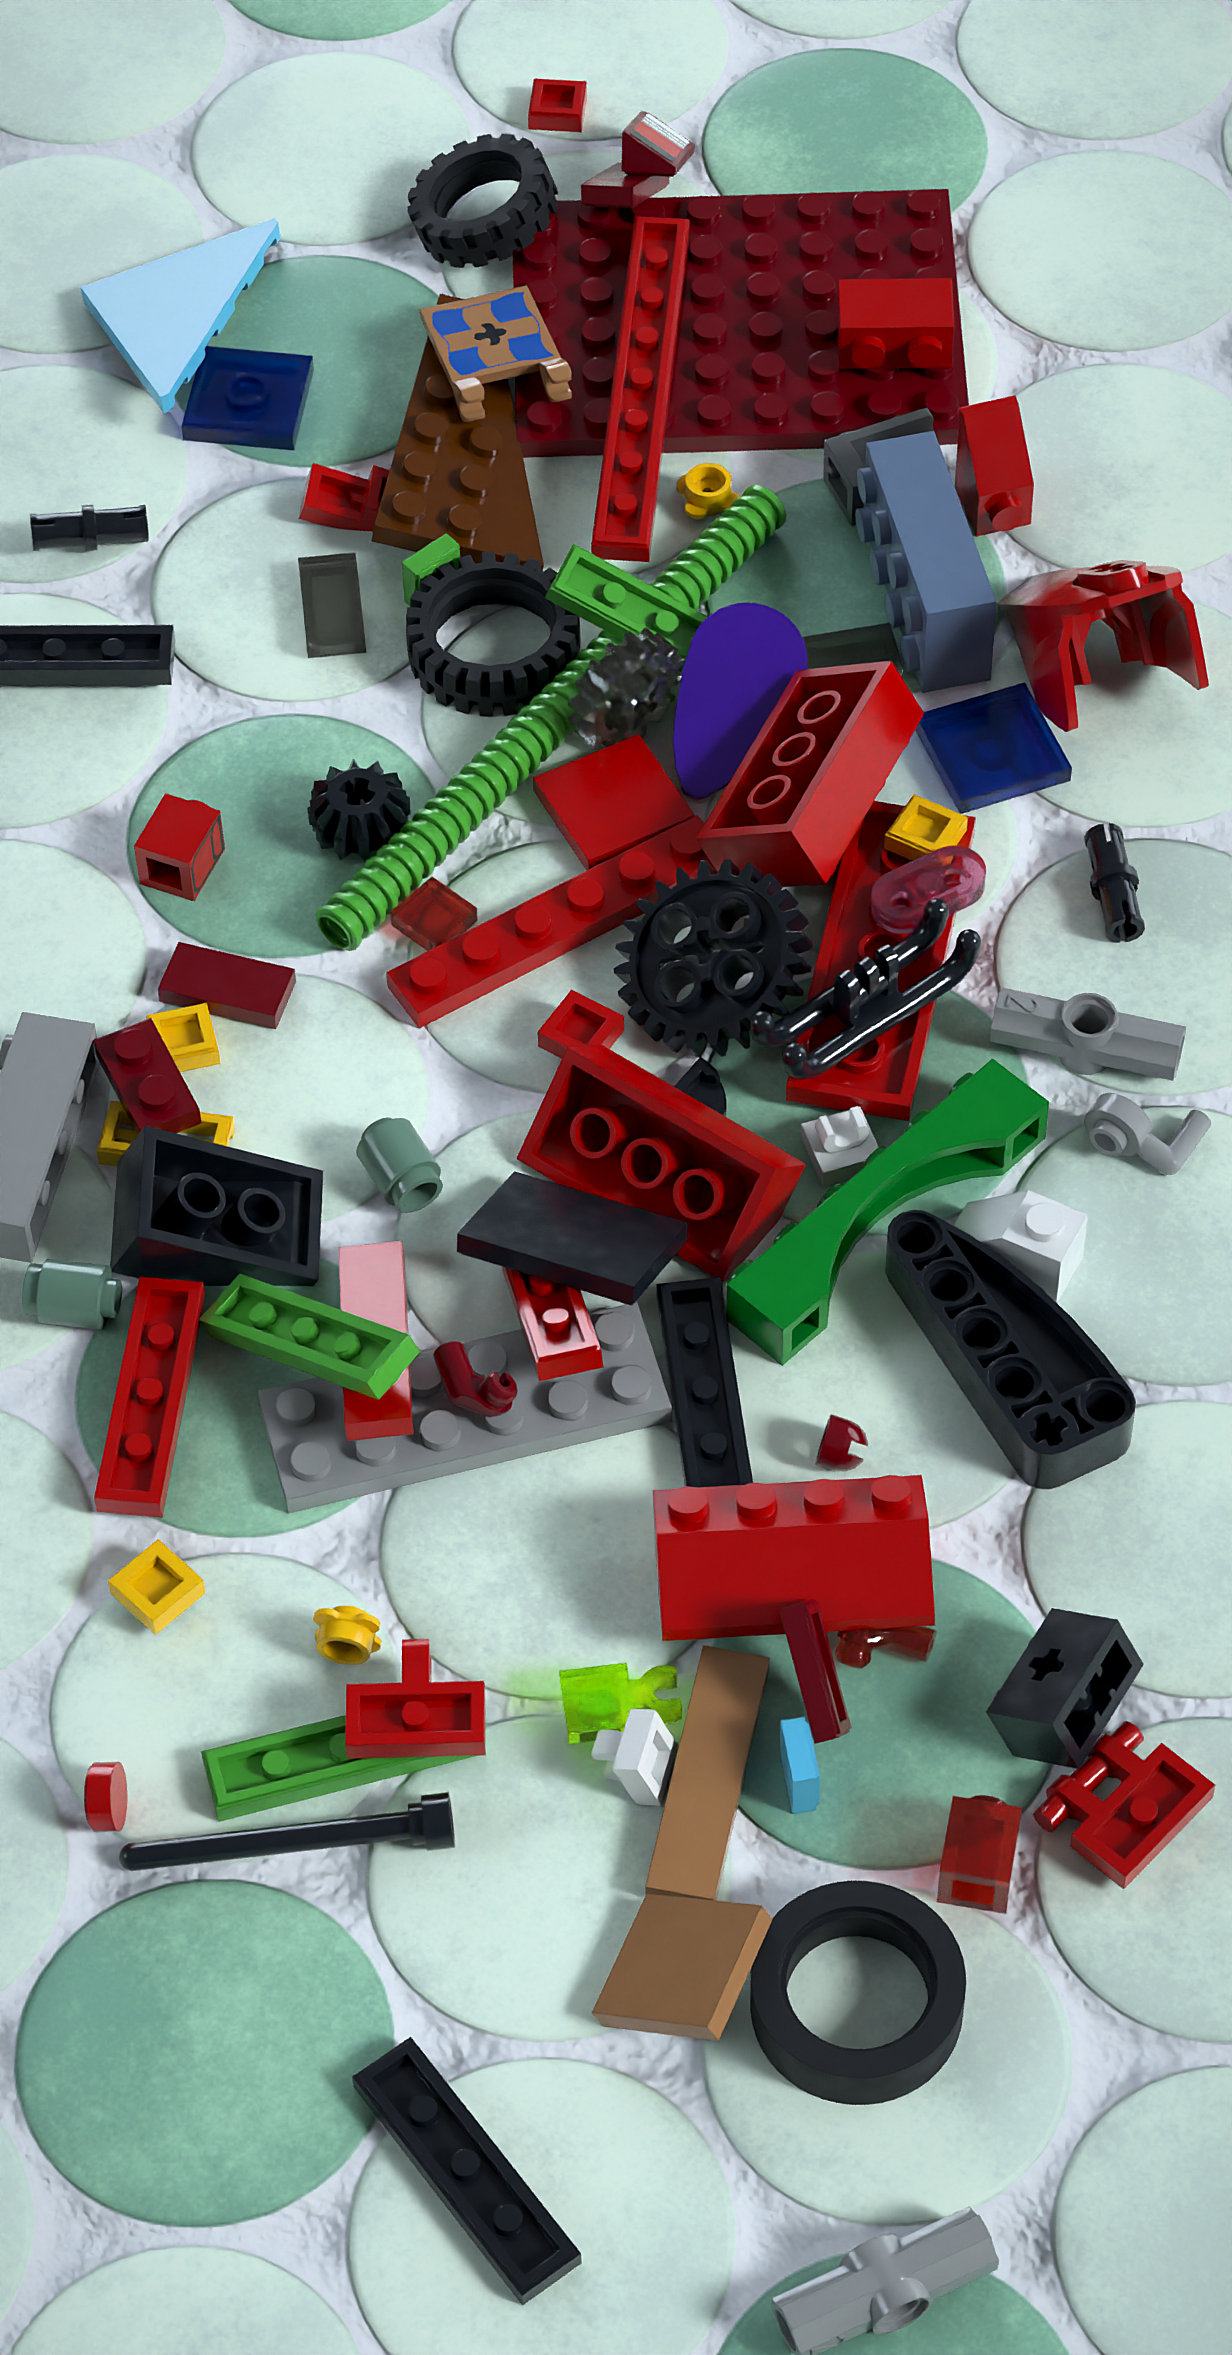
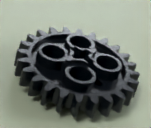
M725 858L718 874H716L706 860L700 861L696 878L691 879L680 867L676 869L677 886L670 889L659 880L655 882V888L659 896L655 903L641 898L637 900L639 908L645 915L641 921H624L623 925L634 937L633 941H624L616 944L615 949L629 961L616 966L614 974L624 983H627L618 991V995L627 1005L631 1006L627 1012L628 1015L639 1026L644 1025L643 1031L655 1042L663 1039V1042L676 1053L686 1044V1048L698 1058L703 1055L708 1042L721 1057L726 1056L729 1039L735 1038L746 1050L750 1048V1020L754 1013L767 1011L770 1014L774 1013L784 1017L790 1013L782 1003L785 995L803 996L804 991L793 980L794 975L809 973L812 969L803 957L797 955L813 948V942L804 932H800L809 922L799 909H795L798 901L787 889L782 890L783 886L771 873L762 877L761 872L751 863H748L740 872L739 868L730 859ZM750 915L744 927L732 932L734 924L740 918ZM691 926L688 935L682 941L674 943L677 934L682 929ZM753 972L750 982L743 988L735 990L738 980L745 974ZM694 983L691 993L684 999L677 1001L680 991L685 986Z

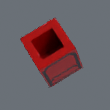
M165 793L134 845L139 883L195 901L225 850L220 810L211 808L198 800H185Z

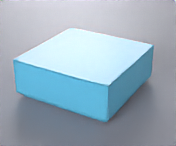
M805 1717L780 1720V1757L792 1814L815 1811L816 1806L819 1805L820 1774L809 1721H805Z

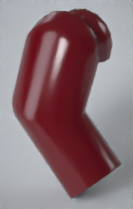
M447 1342L434 1351V1361L448 1399L453 1405L489 1418L501 1416L511 1409L512 1401L515 1399L518 1389L516 1382L509 1374L503 1372L498 1376L495 1371L490 1372L485 1377L474 1374L465 1347L461 1342Z

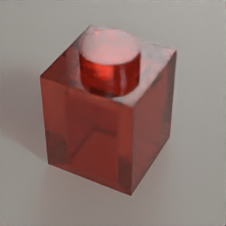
M976 1795L971 1798L952 1797L939 1871L938 1903L1002 1914L1007 1913L1019 1841L1022 1807L1007 1805L1003 1800L988 1795Z

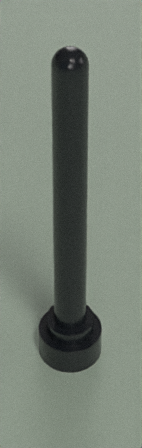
M449 1792L421 1795V1802L408 1804V1811L129 1843L121 1849L119 1860L125 1869L139 1871L411 1839L413 1846L426 1844L427 1851L455 1848Z

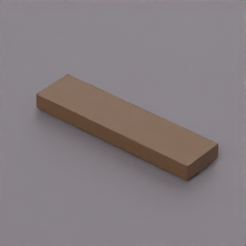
M703 1645L647 1877L645 1894L717 1901L770 1670V1657Z

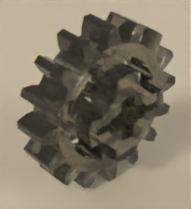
M643 628L638 637L631 631L626 632L622 643L619 645L609 642L605 648L606 656L600 661L591 659L583 677L577 679L575 683L581 689V692L568 701V706L574 710L568 718V722L576 728L574 732L594 749L597 747L601 749L638 734L643 738L647 731L646 725L651 720L660 722L669 703L674 702L677 697L671 692V689L680 683L682 674L677 670L684 664V659L677 654L678 649L660 633L654 634L648 628Z

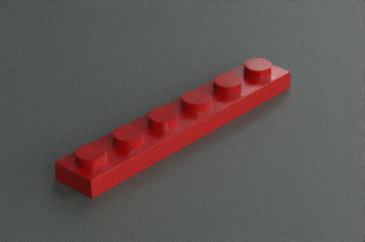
M696 815L386 972L387 987L418 1028H421L623 925L625 920H632L644 914L637 904L639 898L652 903L659 899L655 882L659 880L670 889L677 886L676 869L681 867L691 879L696 878L700 861L706 860L715 870L716 874H718L695 839L704 822Z

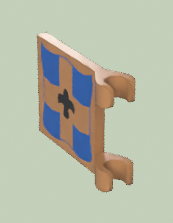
M527 285L420 309V318L453 389L463 422L485 418V411L481 403L484 400L482 384L540 371L550 402L572 398V391L568 385V381L571 380V368L568 362L561 358Z

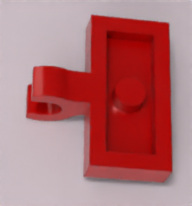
M402 1640V1683L346 1684L345 1747L347 1758L486 1755L485 1681L431 1682L430 1640Z

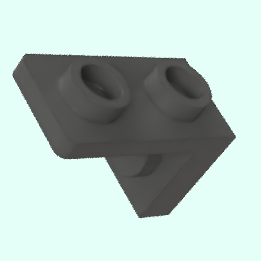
M927 408L905 415H898L889 420L855 431H848L839 436L824 440L823 481L851 527L856 525V509L864 508V503L861 500L858 489L857 470L865 468L866 443L933 431V416Z

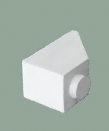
M1026 1190L967 1202L954 1226L970 1234L1004 1257L1058 1303L1083 1258L1088 1214Z

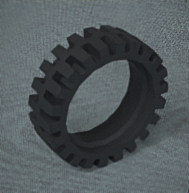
M495 552L482 553V563L475 564L471 555L458 558L457 570L447 562L437 568V578L430 574L421 581V591L415 590L412 594L410 607H407L406 641L409 661L415 679H420L421 688L428 695L435 691L436 701L446 707L455 699L456 711L469 714L473 705H478L479 714L482 717H493L495 706H502L504 716L517 714V703L522 702L524 706L530 705L531 700L537 694H541L543 688L548 683H552L555 676L559 672L564 671L566 665L570 661L575 660L580 651L579 616L545 599L557 572L550 567L542 572L541 562L530 557L523 566H520L519 554L506 552L504 561L496 562ZM495 603L522 607L546 622L551 632L549 639L535 653L513 663L489 666L465 662L443 650L436 639L438 630L453 615L473 606Z

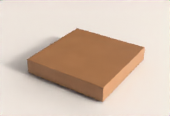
M647 1893L592 2014L603 2027L719 2041L773 1919L762 1905Z

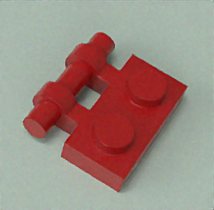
M1124 1721L1111 1735L1101 1734L1081 1767L1076 1769L1070 1776L1066 1774L1060 1775L1047 1788V1799L1033 1813L1035 1821L1050 1833H1053L1067 1818L1077 1819L1082 1824L1071 1835L1070 1847L1123 1890L1213 1798L1215 1784L1162 1742L1145 1760H1142L1133 1753L1143 1742L1144 1737L1141 1731L1128 1721ZM1107 1777L1119 1779L1122 1783L1104 1801L1093 1794L1094 1790Z

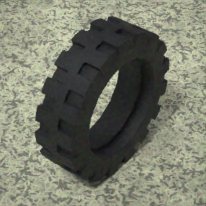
M501 133L499 138H493L491 134L477 136V141L469 144L466 140L459 142L453 146L454 150L447 155L443 152L431 160L432 166L428 170L422 169L416 177L417 186L416 188H410L408 200L411 204L407 206L409 217L427 253L430 252L433 259L442 264L446 260L449 261L451 267L464 268L466 263H472L474 268L488 265V260L498 258L500 262L513 256L511 251L520 246L525 249L535 241L533 236L538 231L544 232L551 222L548 217L549 214L555 213L558 202L555 195H558V189L541 151L538 148L535 149L530 140L522 137L518 141L513 134ZM513 180L519 182L517 191L509 200L488 215L463 221L446 219L451 207L463 195L474 188L493 181Z

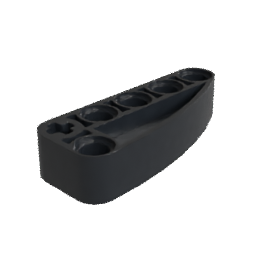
M922 1210L902 1212L893 1218L888 1226L885 1273L888 1281L1018 1476L1026 1484L1035 1488L1052 1489L1060 1487L1123 1456L1131 1444L1136 1399L1130 1387L1105 1354L1076 1321L1040 1286L1004 1257L970 1234ZM914 1250L921 1251L922 1253H910L908 1251ZM940 1298H952L955 1301H942ZM973 1346H984V1347L989 1348V1349H986V1350H976V1349L971 1348V1347H973ZM1004 1395H1018L1022 1398L1008 1399L1004 1397ZM1094 1418H1108L1110 1420H1113L1114 1422L1104 1423L1099 1422Z

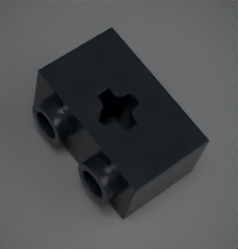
M1052 1608L1034 1637L1030 1640L1008 1678L996 1693L986 1713L1013 1756L1079 1769L1144 1663L1118 1619Z

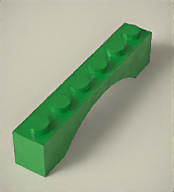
M993 1058L975 1074L971 1072L964 1074L956 1081L948 1097L931 1111L924 1109L911 1120L901 1137L888 1148L881 1146L874 1150L864 1162L861 1171L844 1185L836 1184L832 1186L822 1196L815 1210L801 1222L793 1221L787 1224L778 1233L768 1250L755 1261H744L733 1271L726 1285L727 1321L783 1366L827 1328L830 1299L839 1272L855 1245L880 1219L904 1202L934 1188L971 1178L1004 1175L1045 1139L1049 1101Z

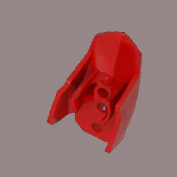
M1127 560L1112 561L1086 568L1057 570L1031 577L997 602L999 613H1007L1035 696L1036 708L1046 718L1065 732L1078 728L1074 686L1092 683L1083 648L1091 623L1099 619L1114 631L1121 663L1142 661L1145 666L1153 665L1168 668L1197 690L1209 686L1194 604L1182 591L1181 583H1183L1181 571L1170 566H1146V562Z

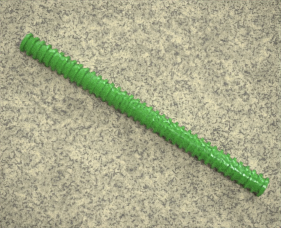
M748 486L742 496L737 497L731 507H727L720 517L716 518L709 528L700 534L698 539L693 540L687 550L682 551L676 561H672L666 570L661 572L654 582L649 585L697 610L699 605H703L710 595L714 594L721 584L725 583L732 573L736 572L743 562L753 555L754 551L761 548L765 540H769L775 530L783 526L786 522V511L782 502L771 490L763 486ZM602 630L598 638H594L588 644L587 649L581 650L575 660L570 661L564 671L559 672L553 679V682L548 683L541 691V694H537L531 700L530 705L524 706L518 716L513 717L506 728L501 729L495 736V739L490 740L485 745L483 751L475 754L471 762L466 763L462 767L460 774L454 775L450 779L448 786H443L436 794V797L431 798L425 804L424 809L418 810L415 813L412 821H408L402 826L400 833H395L388 841V844L383 845L376 853V856L371 857L365 863L364 868L358 869L354 873L352 880L346 881L340 888V892L334 893L329 898L328 904L322 905L315 913L316 922L325 938L338 948L347 951L356 950L361 944L362 939L368 938L374 931V927L380 926L386 919V915L392 914L398 907V903L404 902L409 897L410 891L416 890L421 885L422 879L428 878L433 873L434 867L440 866L445 861L446 855H451L457 849L458 844L463 843L469 837L470 832L476 831L481 825L482 820L488 819L493 813L494 808H499L505 801V797L511 796L517 789V785L523 784L529 777V774L534 773L538 769L540 762L546 761L552 754V751L557 750L564 742V739H568L575 731V728L580 727L587 717L597 710L598 705H602L608 699L609 694L615 693L621 683L626 682L632 672L637 671L643 664V661L648 660L651 655Z

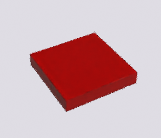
M640 734L533 777V791L586 871L695 816Z

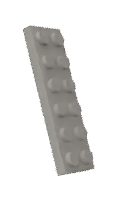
M635 1302L633 1305L625 1304L589 1313L601 1347L604 1368L539 1381L522 1329L462 1343L474 1374L485 1377L492 1371L497 1372L498 1376L505 1372L516 1382L518 1392L512 1401V1407L501 1416L489 1418L455 1406L449 1401L433 1358V1353L436 1349L419 1353L410 1363L414 1433L410 1435L347 1441L344 1425L343 1386L319 1377L257 1391L261 1414L288 1514L672 1422V1406L638 1303Z

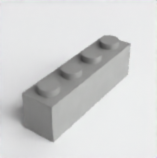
M22 1012L14 1035L7 1034L2 1042L0 1050V1258L33 1262L100 1065L93 1040L97 1039L95 1023Z

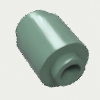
M381 1118L364 1130L357 1146L356 1154L388 1204L396 1205L401 1212L411 1213L428 1206L439 1196L443 1188V1183L439 1178L441 1174L440 1166L409 1120L405 1118Z
M46 1259L44 1264L31 1263L27 1268L23 1283V1312L25 1315L37 1316L40 1323L102 1330L108 1318H116L118 1316L122 1299L121 1280L112 1278V1270L109 1265Z

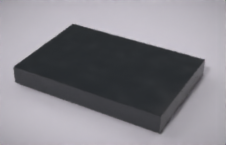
M514 1171L457 1233V1252L627 1305H633L687 1242L688 1222Z

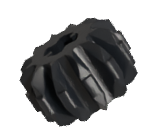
M354 759L348 770L341 771L330 766L326 780L314 781L311 791L312 799L310 800V806L307 808L309 825L312 826L313 831L316 833V840L320 843L321 849L334 848L340 861L351 853H358L365 863L371 851H378L383 845L388 844V841L395 833H400L402 826L408 821V815L411 814L410 798L406 796V790L403 789L397 772L384 774V770L378 761L367 769L360 768Z

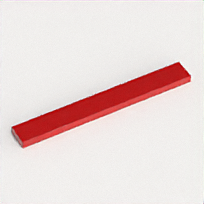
M634 216L591 542V553L603 560L650 562L690 235V219Z

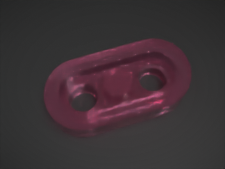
M953 845L939 848L882 875L873 885L871 895L872 917L881 928L889 932L908 934L920 923L925 905L931 899L938 898L945 901L948 905V916L975 904L982 897L986 879L985 863L982 857L972 849ZM949 883H957V884H960V885H958V886H956V887H952V886H949V885H947V884H949Z

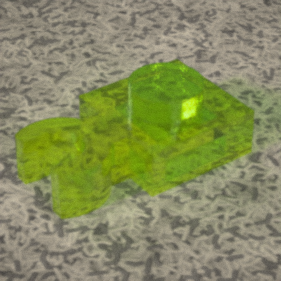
M627 1662L559 1671V1686L568 1744L595 1741L598 1731L601 1730L623 1732L630 1709L656 1710L664 1724L675 1723L682 1719L681 1698L661 1700L654 1695L662 1689L677 1688L676 1667L669 1665L656 1666L646 1671L641 1678L629 1680Z

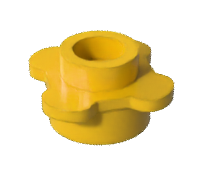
M702 463L691 468L686 475L681 476L676 483V490L679 494L684 495L687 502L685 513L693 519H703L706 516L717 515L727 507H731L739 495L731 489L732 476L730 472L723 466L715 463Z
M342 1605L333 1609L322 1608L314 1612L313 1621L319 1625V1629L315 1633L316 1649L324 1658L339 1664L357 1665L366 1662L370 1657V1653L380 1650L382 1640L375 1633L379 1631L381 1623L376 1617L369 1615L364 1610L354 1606Z

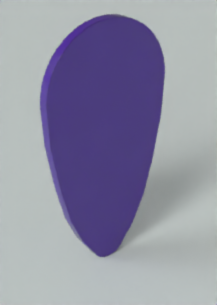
M736 603L725 606L709 615L700 624L692 638L682 670L673 731L675 769L681 789L689 798L696 800L704 799L728 785L796 670L807 669L806 645L799 630L789 618L769 606L757 603Z

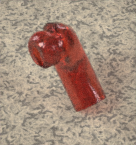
M926 1626L884 1629L855 1628L849 1631H838L836 1636L841 1639L835 1649V1657L842 1664L862 1669L870 1663L873 1649L885 1648L927 1662L934 1646L937 1630Z

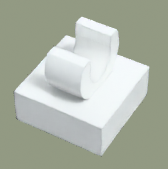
M858 1106L852 1107L848 1111L830 1116L824 1115L816 1120L801 1124V1140L822 1187L850 1180L861 1171L868 1156L879 1148L861 1107Z
M630 1709L623 1732L615 1730L598 1731L591 1756L594 1760H607L603 1773L604 1776L608 1779L621 1781L636 1804L661 1806L679 1746L656 1710Z

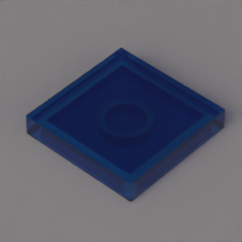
M206 346L204 349L206 356L196 370L181 426L183 440L294 451L314 371L313 356Z
M1025 682L926 711L915 729L960 814L1071 781L1072 766Z

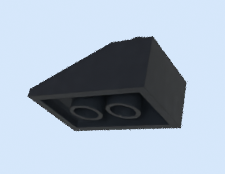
M144 1126L117 1162L110 1260L111 1270L113 1273L138 1279L139 1277L196 1281L203 1282L204 1286H229L239 1274L273 1286H314L319 1280L323 1170Z

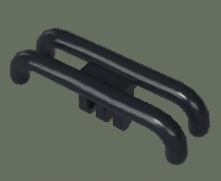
M931 899L925 905L920 923L908 936L892 947L887 944L882 945L873 952V959L869 957L862 958L854 964L853 972L848 969L842 971L835 976L833 985L784 1017L774 1022L773 1016L767 1011L754 1013L750 1020L752 1038L756 1043L765 1048L780 1047L796 1039L832 1014H835L847 1026L846 1029L808 1053L804 1046L799 1043H790L783 1049L782 1063L785 1072L797 1080L812 1079L837 1065L960 983L971 971L978 958L981 948L980 935L971 929L961 931L957 937L955 949L945 963L906 990L900 992L897 989L898 972L925 954L936 943L945 929L949 915L948 905L942 899Z

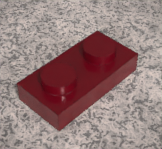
M152 1018L93 1040L95 1054L137 1135L144 1126L179 1133L202 1124L200 1109Z

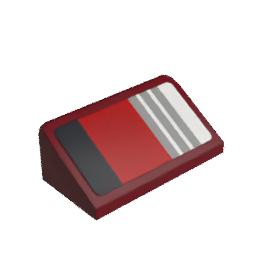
M641 111L622 132L621 172L632 175L674 177L695 152V144L646 111Z

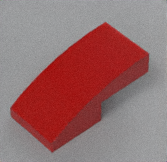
M313 463L307 476L298 519L338 529L373 532L390 470L373 465L368 479H364Z

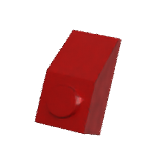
M1015 395L968 405L959 409L955 489L976 536L1009 531L1016 527L1031 524L1034 481L1019 403Z

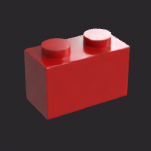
M952 278L839 279L837 313L839 369L952 368L954 343Z

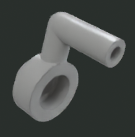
M1105 1093L1098 1097L1085 1115L1084 1126L1089 1134L1091 1143L1102 1153L1110 1156L1119 1155L1125 1157L1137 1154L1161 1173L1173 1175L1181 1169L1211 1126V1120L1205 1113L1199 1110H1191L1169 1142L1165 1144L1151 1134L1152 1125L1150 1119L1135 1102L1119 1094Z

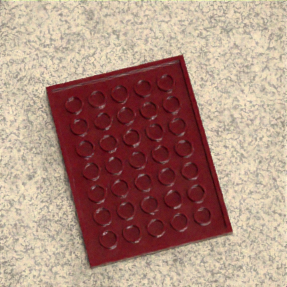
M949 189L648 198L632 209L592 207L581 204V200L557 201L556 212L549 214L548 217L551 222L544 232L538 231L533 236L535 241L525 249L520 246L512 251L513 288L527 285L561 358L566 360L571 368V380L568 381V385L572 391V398L558 402L549 401L540 371L515 376L516 439L521 444L523 458L603 455L634 216L690 219V235L663 453L824 449V440L923 408H927L933 416V431L939 445H957L960 407L968 406L969 400ZM952 278L954 309L952 368L839 369L837 326L839 279Z

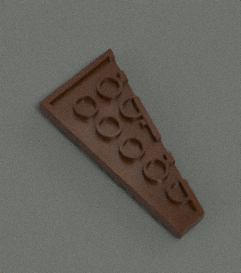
M440 294L437 305L463 299ZM428 336L374 524L372 542L418 552L447 533L459 544L460 557L471 555L475 564L482 563V553L495 552L496 562H503L507 552L519 554L520 566H523L529 557L540 561L543 572L544 564L521 444L516 439V418L508 378L482 384L484 400L481 403L485 411V418L463 422L453 389Z

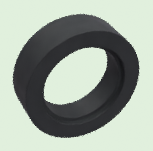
M842 1881L811 1889L790 1901L772 1918L773 1920L751 1967L750 2013L755 2036L769 2062L784 2078L799 2089L827 2101L849 2105H869L905 2096L924 2085L939 2072L952 2054L960 2035L966 1992V1970L964 1959L954 1934L931 1907L910 1893L890 1885L870 1881ZM850 1936L874 1938L896 1947L915 1964L925 1982L928 2001L921 2017L906 2034L891 2043L875 2048H844L817 2037L798 2019L790 2004L787 1993L789 1979L794 1969L803 1957L814 1948L833 1939Z

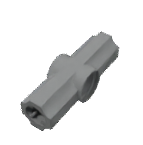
M1002 988L999 991L995 1004L989 1041L1058 1056L1061 1063L1069 1071L1080 1075L1100 1073L1107 1067L1174 1081L1180 1063L1186 1026L1117 1012L1114 1004L1109 999L1096 993H1082L1073 996L1068 1001Z
M969 2206L898 2239L896 2234L889 2233L865 2241L847 2253L841 2260L838 2268L772 2298V2310L777 2319L780 2332L791 2353L794 2355H818L873 2329L875 2334H886L909 2325L930 2308L932 2300L998 2270L999 2258L995 2251L992 2237L982 2218Z

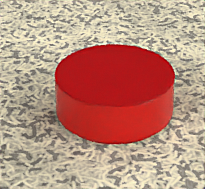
M94 1762L88 1768L84 1786V1807L87 1823L94 1832H120L123 1829L127 1811V1782L121 1762Z

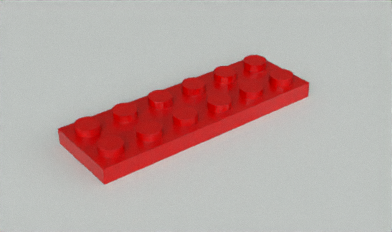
M878 801L873 802L861 823L860 829L852 838L841 859L807 1001L833 985L835 976L842 971L848 969L853 972L854 964L862 958L869 957L873 959V952L882 945L887 944L892 947L908 936L920 923L926 903L934 898L942 899L948 905L949 915L945 929L936 943L925 954L898 972L897 989L900 992L906 990L945 963L975 834L976 817L966 816L968 817L967 831L937 872L884 849L885 834L905 806ZM937 999L826 1072L812 1079L797 1080L788 1075L786 1101L844 1111L858 1106L861 1107L864 1114L910 1121ZM832 1014L800 1035L797 1043L804 1046L808 1053L846 1029L847 1026L835 1014Z

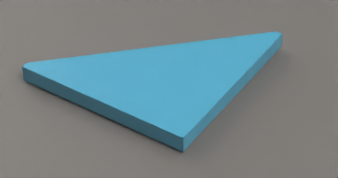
M275 218L81 287L84 304L163 413L169 412L175 405L174 396L182 383H189L206 356L204 349L212 336L217 337L235 310L234 302L242 290L246 291L264 265L263 256L270 246H275L280 240L279 225Z

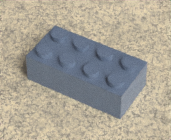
M930 431L866 443L865 468L857 470L858 489L861 500L864 503V508L856 509V526L860 541L862 543L870 542L873 550L870 552V564L876 585L884 584L886 587L885 608L891 628L900 627L902 633L900 637V651L906 671L915 670L922 693L990 681L997 601L935 432Z

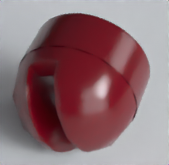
M830 1414L820 1442L815 1465L843 1472L855 1469L864 1459L855 1454L848 1453L851 1442L868 1446L866 1433L853 1421Z

